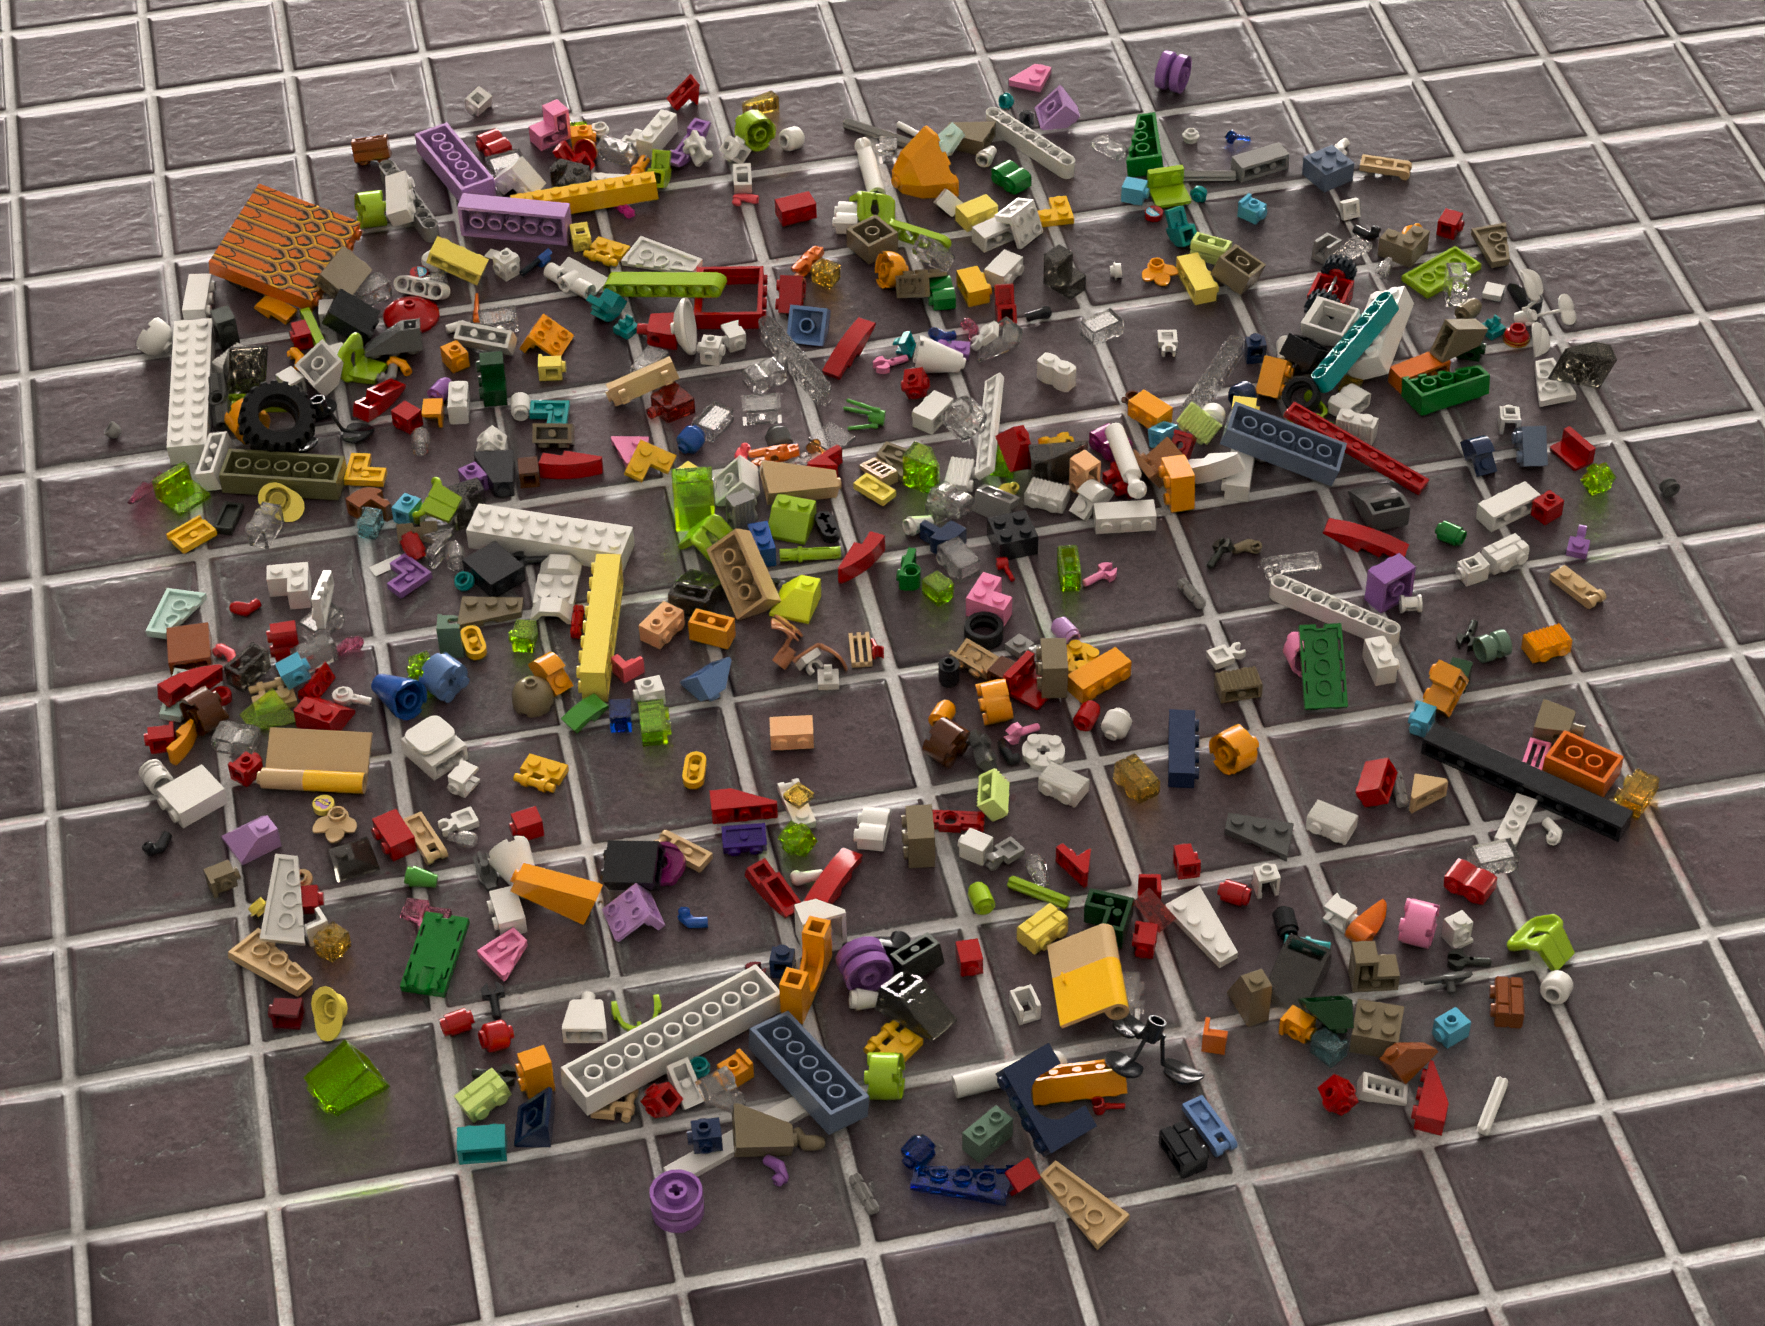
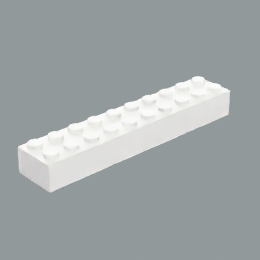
M212 318L174 321L167 432V452L170 465L199 463L208 435L212 430V409L208 401V395L210 394L208 377L214 373L212 361L215 359L216 344Z
M755 964L562 1066V1086L588 1116L666 1074V1066L686 1057L690 1061L694 1057L700 1056L780 1013L779 989Z

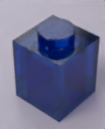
M631 699L609 700L611 733L632 732Z

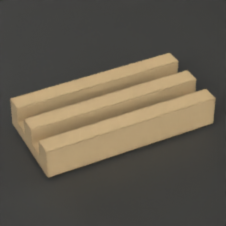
M857 632L856 636H853V633H848L852 668L872 667L869 632H865V635ZM855 641L858 642V651H859V661H860V662H856V660H855V651H854V642H855ZM862 641H866L868 662H864Z

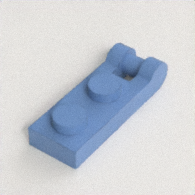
M1203 1095L1182 1104V1111L1210 1147L1214 1157L1223 1155L1225 1150L1231 1151L1238 1147L1234 1136ZM1221 1137L1224 1141L1219 1143L1217 1139Z

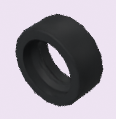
M1298 377L1289 381L1282 391V400L1286 408L1288 409L1292 405L1290 401L1292 394L1296 390L1306 387L1311 389L1312 397L1302 406L1314 412L1321 401V393L1315 382L1306 377Z
M982 611L974 613L966 619L964 625L965 639H970L986 650L999 646L1003 641L1004 624L1002 619L996 614ZM984 626L994 629L995 632L989 635H978L972 630Z

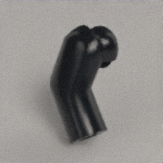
M1355 225L1352 232L1364 239H1371L1380 236L1381 228L1373 225L1371 230H1366L1359 225Z
M1043 306L1040 309L1025 313L1027 322L1036 319H1049L1052 315L1049 306Z
M1006 739L998 740V749L1007 764L1012 766L1013 764H1019V753L1011 752Z

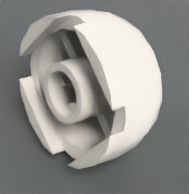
M159 317L154 318L148 323L150 328L147 331L142 330L136 343L138 349L149 356L167 353L173 346V331L171 327Z

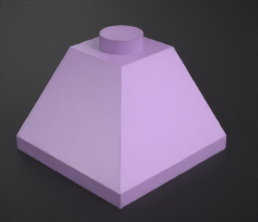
M1061 85L1035 107L1040 129L1042 130L1068 128L1080 117L1077 105Z
M267 815L258 817L221 836L242 866L281 847L278 829Z

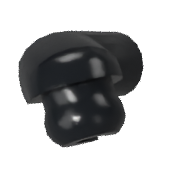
M163 831L158 842L154 844L151 841L145 842L142 845V850L147 856H154L164 852L172 838L171 833Z

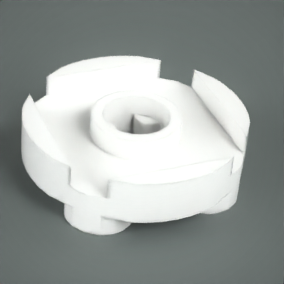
M1030 734L1022 746V760L1024 763L1026 761L1030 764L1031 769L1043 772L1051 762L1060 763V765L1063 763L1065 747L1061 742V738L1057 735ZM1040 751H1046L1045 755H1042Z

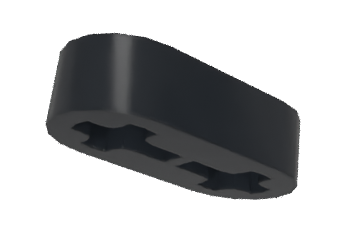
M828 511L818 512L815 515V526L822 540L826 543L837 542L840 538V529L833 515Z

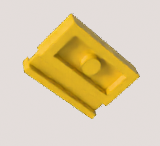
M198 515L168 532L166 536L168 541H171L177 549L185 554L217 536V531L210 523Z

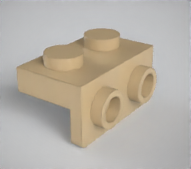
M968 638L965 639L957 652L951 650L949 653L951 657L959 661V668L963 669L965 667L969 669L968 672L975 678L982 677L987 680V670L999 658Z

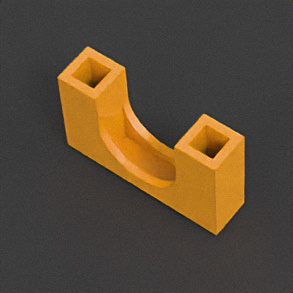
M809 915L802 931V959L800 968L798 970L786 967L779 983L781 1014L789 1011L800 1024H803L832 958L830 920Z

